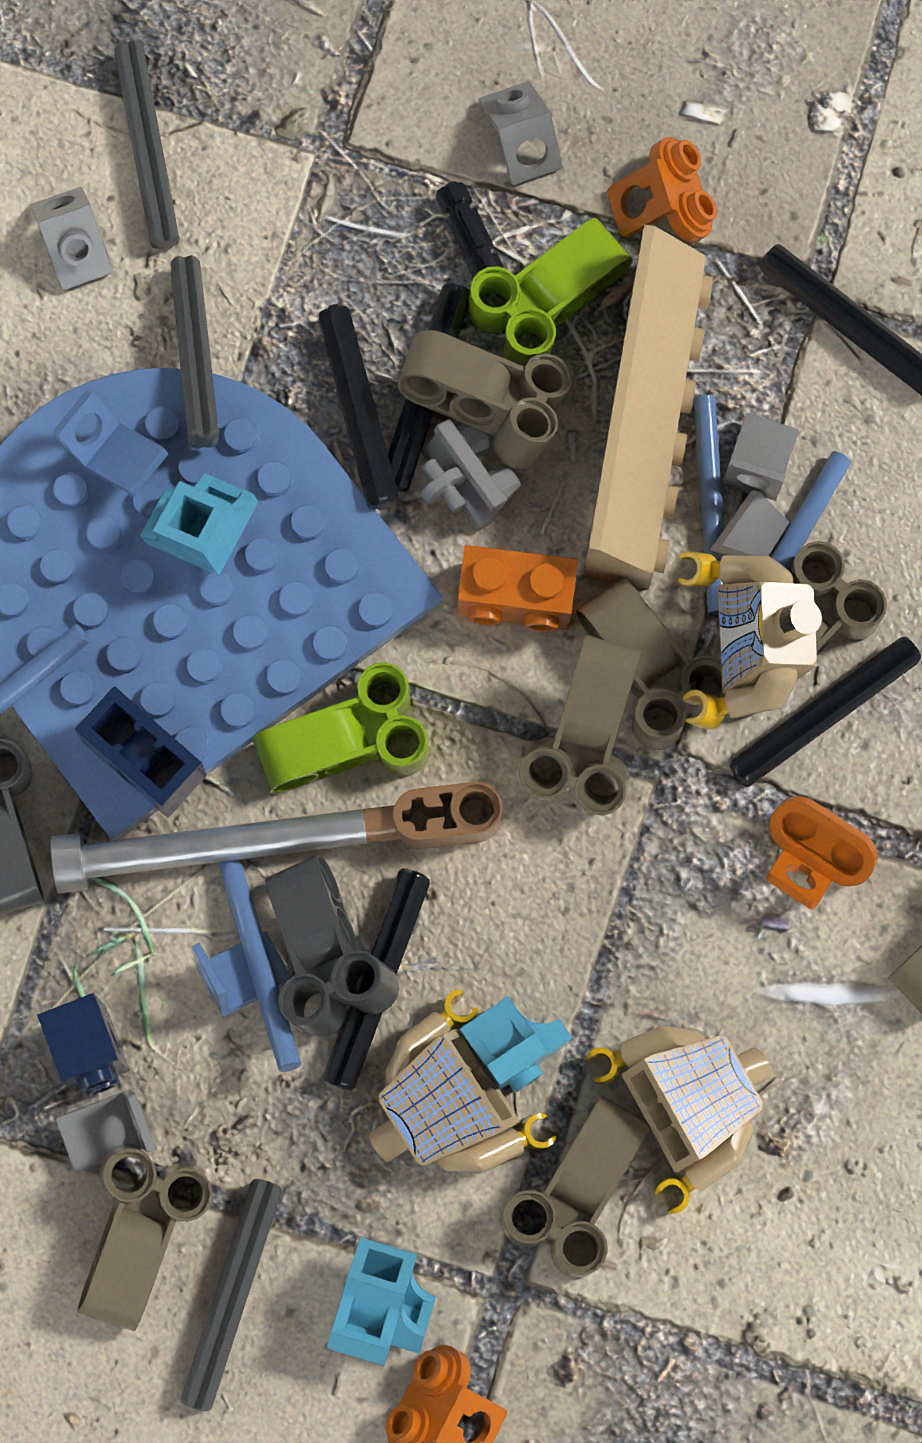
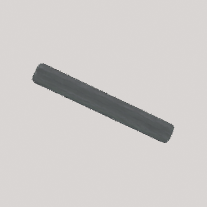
M139 41L120 43L115 47L114 52L150 244L155 249L173 247L179 243L180 238L144 48Z
M193 255L187 257L177 256L172 259L170 264L188 443L196 449L202 447L212 448L219 441V430L200 260Z
M253 1179L250 1183L181 1395V1403L187 1407L205 1412L209 1411L213 1406L282 1193L281 1187L275 1183L262 1179Z

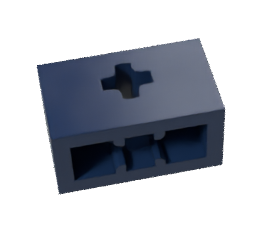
M115 686L74 729L81 742L167 818L171 816L207 776L204 766L198 758Z
M94 993L37 1014L61 1082L75 1092L79 1090L86 1091L87 1096L105 1092L120 1084L118 1075L130 1071L107 1007Z

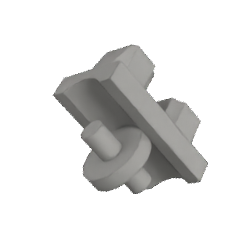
M449 419L436 426L434 429L435 436L421 450V453L428 461L421 469L431 481L423 489L421 496L428 505L444 500L453 513L462 509L478 532L492 523L503 505L515 495L521 486L520 481L511 468L504 464L487 472L478 459L484 456L490 447L486 433L467 424L455 427Z

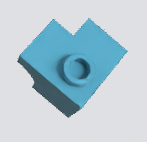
M204 473L194 487L181 481L178 482L175 490L166 487L140 537L146 544L219 576L254 512L258 500L253 493Z
M509 996L460 1028V1032L498 1089L501 1091L510 1085L514 1093L519 1092L542 1076L544 1073L539 1064L566 1047L572 1040L571 1035L560 1019L550 1023L532 1022L518 1011Z
M360 1237L346 1279L327 1349L385 1366L391 1345L420 1354L436 1296L423 1290L414 1278L413 1269L417 1254Z

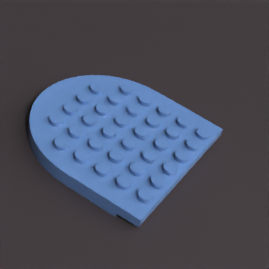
M178 368L137 369L111 374L86 382L64 392L43 405L24 420L0 446V685L73 625L77 624L85 631L90 642L13 704L12 708L111 840L120 839L158 811L156 807L88 749L74 730L114 686L198 758L208 775L253 742L252 738L257 733L275 726L443 603V596L376 510L370 509L366 505L362 492L315 433L294 413L273 398L244 383L217 374L212 375L219 441L212 448L202 447L196 449L188 443L181 369ZM86 390L93 392L121 424L161 445L168 453V456L134 497L85 470L53 435V430ZM94 413L85 415L79 421L75 431L78 442H84L93 435L97 426V418ZM204 473L253 493L258 500L254 512L219 576L146 544L140 537L166 487L175 490L179 481L194 487Z

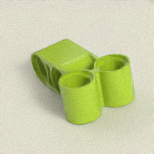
M592 218L571 232L517 275H514L508 269L498 266L487 267L479 271L473 278L470 287L469 317L473 324L482 331L488 333L504 331V358L525 367L529 359L537 354L546 353L552 355L556 327L615 283L631 266L633 258L597 218ZM495 292L505 297L508 302L501 307L493 308L484 304L480 298L487 293ZM531 333L537 335L543 344L537 348L528 349L518 344L516 338L521 334Z
M386 662L375 663L366 668L360 675L357 685L358 697L272 726L253 736L252 740L270 792L280 793L379 759L383 766L395 775L408 776L420 771L428 760V739L422 724L413 717L405 716L409 709L411 698L408 679L404 672L394 664ZM387 681L398 686L400 689L399 696L388 705L375 704L368 697L372 687L379 682ZM398 734H409L417 739L419 746L412 756L400 759L388 752V743Z

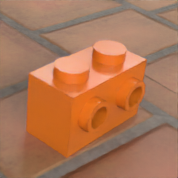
M465 545L458 593L457 616L467 617V620L472 623L486 626L500 625L501 622L523 624L524 628L542 633L557 632L558 629L568 630L572 614L578 559Z

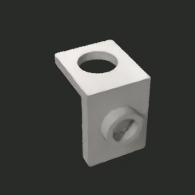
M529 81L479 98L482 111L499 135L509 180L512 185H517L563 168L551 112ZM533 138L542 140L545 143L546 150L540 161L532 165H523L517 161V151L523 142Z
M82 187L30 204L62 290L114 272L91 205ZM64 204H68V205H66V206H64V207H61V208H58V209H54V208H56V207H58V206H61V205H64Z
M746 413L723 484L749 493L752 490L758 491L767 499L776 501L786 476L785 472L799 432L798 429Z
M752 490L710 551L720 561L724 555L769 556L788 529L790 522L761 492Z
M130 1089L65 1113L55 1119L73 1170L76 1173L100 1165L105 1153L118 1145H134L146 1152L155 1150L136 1093Z

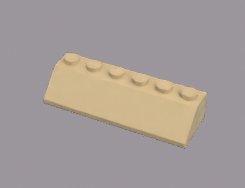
M644 224L583 573V578L615 583L623 577L632 586L646 589L650 587L654 572L664 574L670 540L659 539L662 519L673 520L678 495V487L668 485L671 465L682 467L687 434L677 432L680 413H691L696 381L686 380L689 360L699 362L705 331L703 328L694 327L697 308L708 310L713 277L703 275L706 256L656 226Z

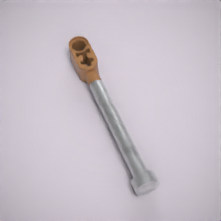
M475 781L412 789L402 794L395 805L87 844H84L81 833L51 836L53 874L57 892L67 893L88 890V878L396 839H399L405 846L412 849H429L476 843L491 838L497 832L501 823L503 804L496 789L487 783ZM469 800H482L490 806L493 815L484 824L472 825L461 817L460 809L462 805ZM442 803H451L450 821L452 829H444L445 817L427 820L426 830L415 831L413 822L403 821L412 817V809L423 808L426 817L443 816Z

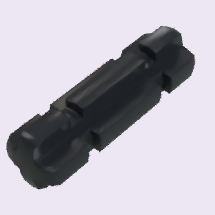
M452 181L437 190L436 200L442 213H449L446 221L464 259L470 258L471 260L467 266L472 277L474 278L479 271L487 267L498 266L504 268L498 253H491L494 245L477 208H470L469 206L472 203V198L466 185L462 182Z

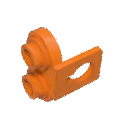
M665 137L658 141L650 149V162L611 185L607 190L617 227L622 237H631L643 230L644 224L652 225L667 216L671 227L680 238L689 243H696L710 234L712 220L717 216L715 202L702 189L697 170L701 167L699 151L692 142L685 139L679 141L673 137ZM637 186L643 190L651 189L653 197L646 201L643 213L639 217H631L626 209V199L629 192Z
M796 796L785 799L777 806L770 818L771 835L783 851L767 874L766 880L809 909L814 910L832 881L842 886L860 885L869 879L877 865V849L873 841L866 834L809 798ZM798 869L807 875L806 881L811 889L795 884L790 880L786 872L795 873Z
M439 1345L422 1353L416 1360L413 1368V1377L399 1405L390 1412L386 1420L385 1430L388 1443H467L463 1436L464 1429L457 1425L463 1414L470 1417L474 1413L482 1411L485 1417L484 1428L479 1437L469 1443H493L507 1415V1410L467 1389L471 1375V1366L467 1356L452 1346Z

